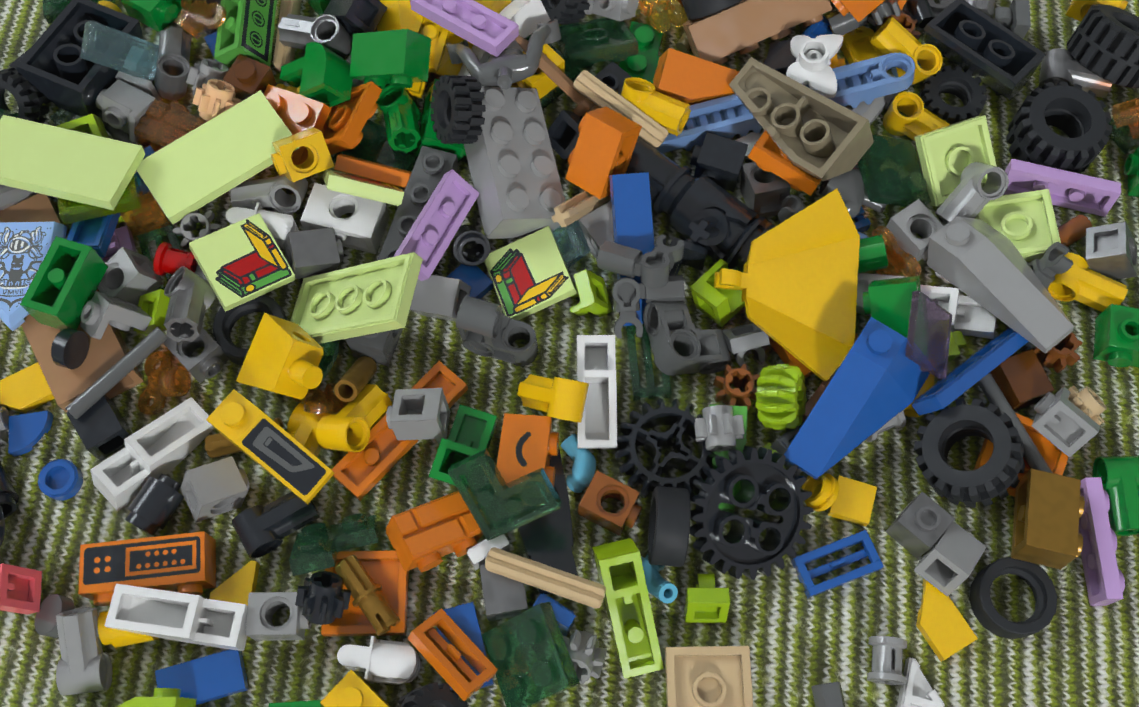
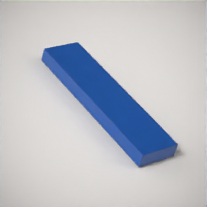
M649 172L610 175L614 242L641 250L642 255L651 252L655 245ZM617 274V279L627 277L624 275ZM636 275L634 278H631L637 283H642L640 276ZM640 299V310L636 311V317L642 324H644L643 312L647 304L645 299ZM626 323L623 326H631L634 324Z
M1007 328L915 399L912 404L913 408L919 416L944 409L1029 341L1012 328Z

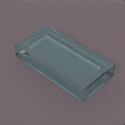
M90 20L85 23L80 58L151 81L155 78L159 45Z

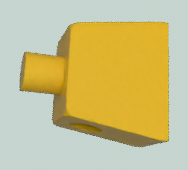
M264 313L236 381L302 400L306 397L309 389L316 388L322 381L323 373L318 366L324 354L323 347L298 324Z

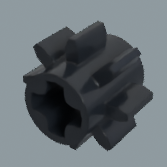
M319 571L312 574L310 578L306 577L304 586H298L295 605L303 607L302 615L309 622L319 625L330 624L336 618H342L343 610L348 609L351 590L343 589L344 583L339 575L329 571Z

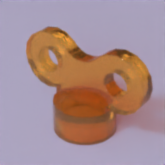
M181 0V7L186 12L182 11L174 21L198 40L206 30L205 26L209 29L220 27L224 23L227 14L224 7L218 3L207 4L206 0H195L191 4L192 0Z
M878 226L872 231V237L882 235L888 259V268L876 270L878 274L892 276L903 274L905 277L921 275L922 270L919 262L914 256L899 247L894 235L887 227Z
M162 351L152 353L145 362L144 371L148 377V385L139 397V411L147 416H155L164 408L166 397L185 396L190 390L191 378L188 370L183 366H172L171 357ZM161 362L160 367L156 369V365ZM152 398H154V402L150 406V401Z
M327 383L325 391L318 388L309 389L306 397L302 400L293 398L295 401L304 403V411L314 414H337L349 403L341 401L335 395L334 387L336 383Z

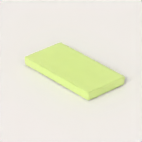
M260 90L141 161L137 172L172 224H175L187 214L195 212L273 164L271 154L276 153L272 142L289 137L292 133Z
M3 115L0 119V185L114 210L145 156L141 145Z
M415 252L303 278L290 321L298 324L318 344L405 328L423 259Z

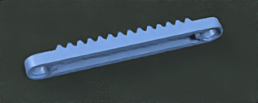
M890 53L832 68L837 79V93L834 98L829 99L844 107L851 105L852 108H857L860 102L864 101L868 105L875 98L904 91L913 83L915 62L906 54ZM891 68H901L906 74L901 77H891L886 72ZM736 94L690 105L691 112L682 133L678 136L668 133L664 142L656 149L661 153L681 148L690 151L693 145H703L707 132L732 140L735 134H740L743 137L750 130L760 133L763 127Z

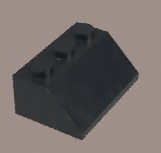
M72 0L17 63L16 69L58 108L80 117L90 114L95 115L99 110L96 107L97 96L103 89H108L117 81L115 77L131 45L136 44L146 47L140 21L90 0Z
M965 0L953 1L924 28V42L926 44H932L937 47L942 57H946L962 67L965 73L968 69L973 72L972 76H979L982 82L991 87L996 94L1004 96L1009 100L1027 84L1046 56L1044 52Z

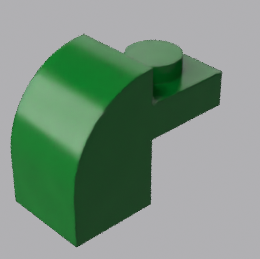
M318 42L307 43L305 56L281 66L280 79L293 87L300 86L299 94L307 98L325 103L329 107L338 105L351 98L353 78L349 77L350 63Z
M460 404L448 440L441 439L429 477L472 491L477 485L487 462L488 456L486 454L499 418Z

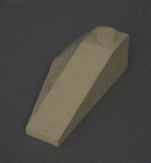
M752 57L729 84L731 90L763 129L766 130L791 163L822 182L851 171L874 143L868 119Z

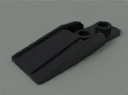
M558 449V455L550 457L549 466L555 467V482L553 491L546 490L545 505L510 503L527 558L578 576L572 552L574 551L569 497L560 449ZM538 588L539 593H541V594H543V593H544V594H549V593H550V592H547V591H544V590H541V589Z

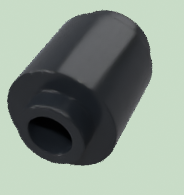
M162 473L158 479L149 476L128 507L130 513L125 520L154 536L159 528L164 529L184 499V496L179 493L181 484Z

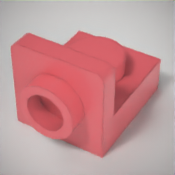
M1 563L0 610L26 615L40 612L42 571Z

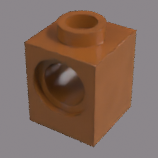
M597 470L578 505V515L621 536L625 526L633 528L643 507L637 505L640 492ZM607 498H616L622 503L623 509L617 513H609L602 508L601 503Z

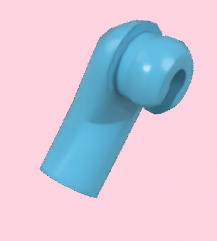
M572 434L561 444L563 450L573 461L572 474L567 476L566 484L573 492L581 493L585 487L588 488L594 477L597 462L589 449H578L577 435Z
M648 554L645 558L641 556L648 592L663 603H672L677 597L678 590L674 584L659 574V571L663 570L666 566L649 564Z

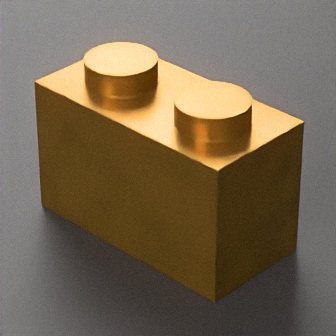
M1032 468L1020 479L1015 493L1011 558L1061 570L1075 558L1079 557L1083 548V536L1079 533V519L1085 507V499L1080 495V479Z

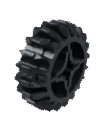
M660 398L657 400L655 410L650 404L645 402L642 404V414L633 410L629 414L631 423H621L620 431L623 435L617 436V447L620 450L615 452L614 458L615 461L624 463L619 467L620 476L633 474L628 480L627 486L635 488L639 484L643 485L640 492L642 498H646L650 490L654 491L656 486L686 488L690 495H694L693 487L697 490L699 489L693 484V481L700 480L705 482L706 479L702 468L706 466L714 469L711 463L712 458L717 454L706 450L705 441L696 442L694 423L696 418H703V413L697 417L692 416L693 404H689L684 411L679 409L680 402L678 399L673 400L671 407H666L664 400ZM659 425L672 426L670 430L661 433L652 429L649 432L646 431ZM684 432L688 433L694 440L699 458L691 455L692 450L684 446L682 442ZM675 438L673 452L665 456L662 463H660L661 450H664L667 445L670 446ZM636 443L644 446L643 451L651 455L653 459L652 467L649 471L638 459L635 449ZM675 468L681 471L687 469L690 471L680 477H661L668 469Z

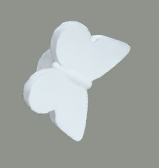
M838 34L819 35L816 38H810L806 35L794 36L790 42V50L796 58V62L788 67L786 76L804 86L808 84L810 89L827 98H834L837 93V79L830 67V59L840 50L843 36Z

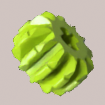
M777 364L762 368L760 377L757 379L755 407L758 409L757 417L765 428H773V430L795 429L796 426H800L803 416L806 413L807 387L805 386V376L798 366Z

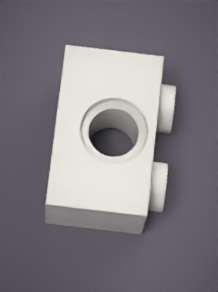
M315 183L300 222L304 230L333 227L335 239H340L343 246L376 254L390 216L386 203L328 190L326 185ZM346 213H354L348 218H340Z

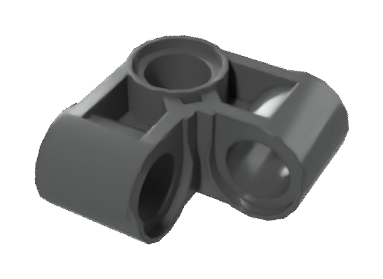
M469 295L463 298L456 317V327L459 329L463 341L462 345L467 350L480 356L492 357L516 366L529 365L538 356V344L535 330L530 325L505 316L499 304ZM519 339H525L529 341V343L522 348H514L513 346H511L513 342Z
M684 301L650 302L646 304L643 312L644 327L649 336L654 362L662 373L671 376L694 373L713 374L723 371L727 364L732 365L723 331L720 329L701 330V328H695Z

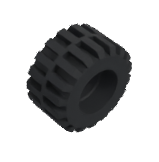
M1092 5L1067 42L1068 51L1077 62L1095 75L1123 87L1139 88V17L1114 6Z
M1059 81L1057 86L1052 82L1046 83L1042 88L1037 87L1032 90L1010 122L1006 140L1007 143L1012 145L1008 150L1011 156L1018 157L1017 160L1080 174L1089 167L1109 141L1108 137L1112 133V126L1108 124L1112 120L1109 112H1104L1106 107L1102 100L1097 101L1094 98L1096 94L1089 90L1088 93L1083 91V86L1074 84L1072 87L1068 86L1067 82ZM1048 125L1061 129L1069 138L1056 134Z
M964 398L955 399L956 406L951 408L946 406L940 410L941 413L937 416L931 412L925 417L929 425L927 427L920 425L917 431L920 441H915L914 450L918 454L916 461L923 476L934 491L941 497L945 496L950 503L958 505L959 502H964L966 507L976 508V502H982L984 506H989L993 504L992 498L999 496L1003 500L1009 495L1007 488L1009 486L1016 488L1019 484L1018 474L1024 473L1025 468L1023 457H1025L1024 447L1012 419L1007 413L1001 414L998 406L990 403L988 407H985L981 399L973 398L971 405H967ZM979 436L993 443L992 456L986 464L976 470L960 471L950 467L947 463L951 447L962 438Z

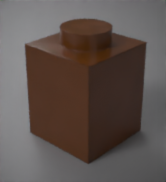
M241 54L238 55L222 80L235 88V98L242 101L260 90L264 94L268 84L277 85L270 66Z
M1033 349L1020 354L1016 351L990 372L1014 412L1035 405L1046 393H1052L1055 390Z

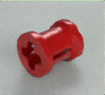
M163 242L158 246L155 253L153 268L155 274L164 276L166 273L173 275L183 266L195 273L198 262L192 252L175 249L170 243Z

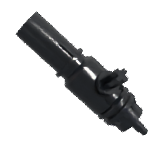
M638 136L626 174L649 172L651 203L654 204L653 210L659 214L665 212L668 215L670 227L686 239H692L698 242L700 246L707 248L708 255L717 262L722 259L728 264L729 269L736 266V270L743 272L744 264L747 263L751 242L775 226L771 224L765 228L767 223L765 217H759L758 213L706 175L692 176V169L687 165L680 167Z

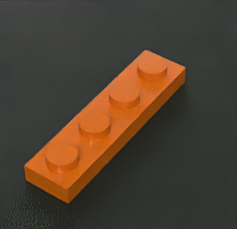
M440 361L411 388H442L449 409L468 390L467 384ZM385 415L370 430V439L365 449L361 452H348L331 469L335 473L333 477L361 501L419 440H397L393 429H389L387 426Z

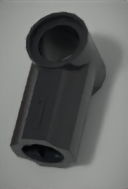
M291 491L266 506L256 505L242 511L232 520V525L249 558L255 559L274 551L282 544L284 537L320 518V515L312 500L307 504Z

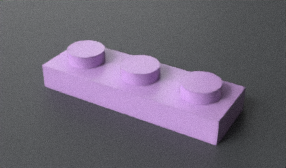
M410 0L411 10L495 57H498L519 36V25L474 0Z
M1011 159L1005 169L1009 184L1004 194L1049 189L1052 205L1105 217L1121 195V183L1066 170Z
M453 169L446 172L393 257L415 252L423 259L418 279L420 281L429 279L480 193Z
M1090 477L1082 479L1080 485V495L1085 499L1084 511L1079 519V533L1083 536L1081 558L1090 606H1107L1124 599L1125 579L1121 570L1118 569L1116 560L1117 537L1110 528L1108 517L1110 508L1109 495L1103 490L1101 477Z

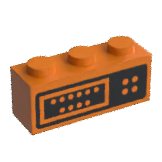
M205 531L82 544L80 545L78 594L94 601L93 604L96 606H110L116 584L202 595L203 589L216 588V540Z

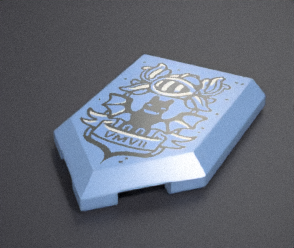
M0 222V319L12 331L25 322L24 318L29 315L20 303L55 237L66 238L67 227L64 224L57 222Z

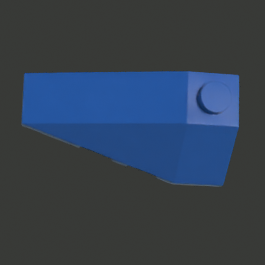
M871 317L784 453L786 456L785 461L796 464L798 469L814 479H818L898 413L907 408L914 401L932 371L909 340Z

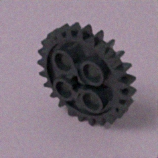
M746 445L744 446L743 453L731 448L729 449V460L719 455L715 456L717 465L715 470L706 466L702 468L707 476L705 482L700 480L693 481V484L700 492L699 495H690V502L696 504L695 510H691L690 519L696 521V524L690 527L689 534L699 537L692 546L694 549L704 552L702 559L711 565L714 564V568L725 574L728 571V574L736 579H740L743 574L755 580L758 570L767 577L771 576V564L781 569L785 568L782 557L786 554L796 558V552L792 548L793 544L806 543L799 533L801 529H811L812 527L811 524L803 521L804 515L814 512V508L808 507L803 503V501L812 496V492L800 489L807 479L804 476L795 474L798 466L788 461L785 462V455L776 452L772 454V450L760 447L757 451L756 448ZM740 480L741 489L733 497V487ZM774 489H776V497L771 504H769V496ZM728 503L752 511L757 509L766 514L780 515V520L774 522L749 514L743 516L735 511L719 509V504ZM731 520V528L729 532L723 536V527L728 521ZM766 529L765 539L759 543V536Z

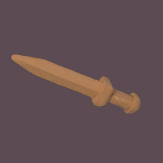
M519 35L515 40L526 53L529 42ZM542 52L539 68L577 104L573 110L576 115L583 116L586 112L600 108L574 89V82Z

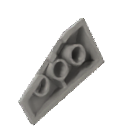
M956 216L929 237L927 265L1045 354L1073 332L1074 325L1010 239L983 220Z

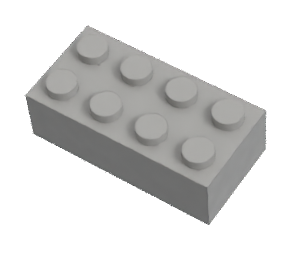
M482 86L480 92H484L485 97L482 100V105L486 107V112H482L485 122L484 125H480L483 131L481 135H477L478 140L476 142L464 144L473 186L480 193L477 197V204L484 234L488 239L523 238L547 226L555 234L561 226L558 222L554 223L552 221V215L555 214L554 208L565 202V197L537 88L510 87L508 89H501L495 86Z

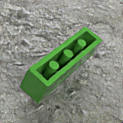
M221 0L214 59L230 68L238 55L241 54L270 66L278 0Z

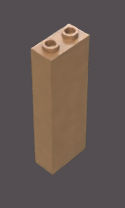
M38 193L0 211V222H57L67 227L65 239H67L70 232L60 208L48 195ZM30 314L24 318L25 322L21 325L57 405L65 412H67L65 408L129 352L118 328L108 324L102 338L98 340L92 338L79 324L77 330L85 332L89 338V351L81 366L76 369H68L57 366L51 356L52 343L57 334L62 330L41 324ZM137 366L105 394L109 399L144 382Z

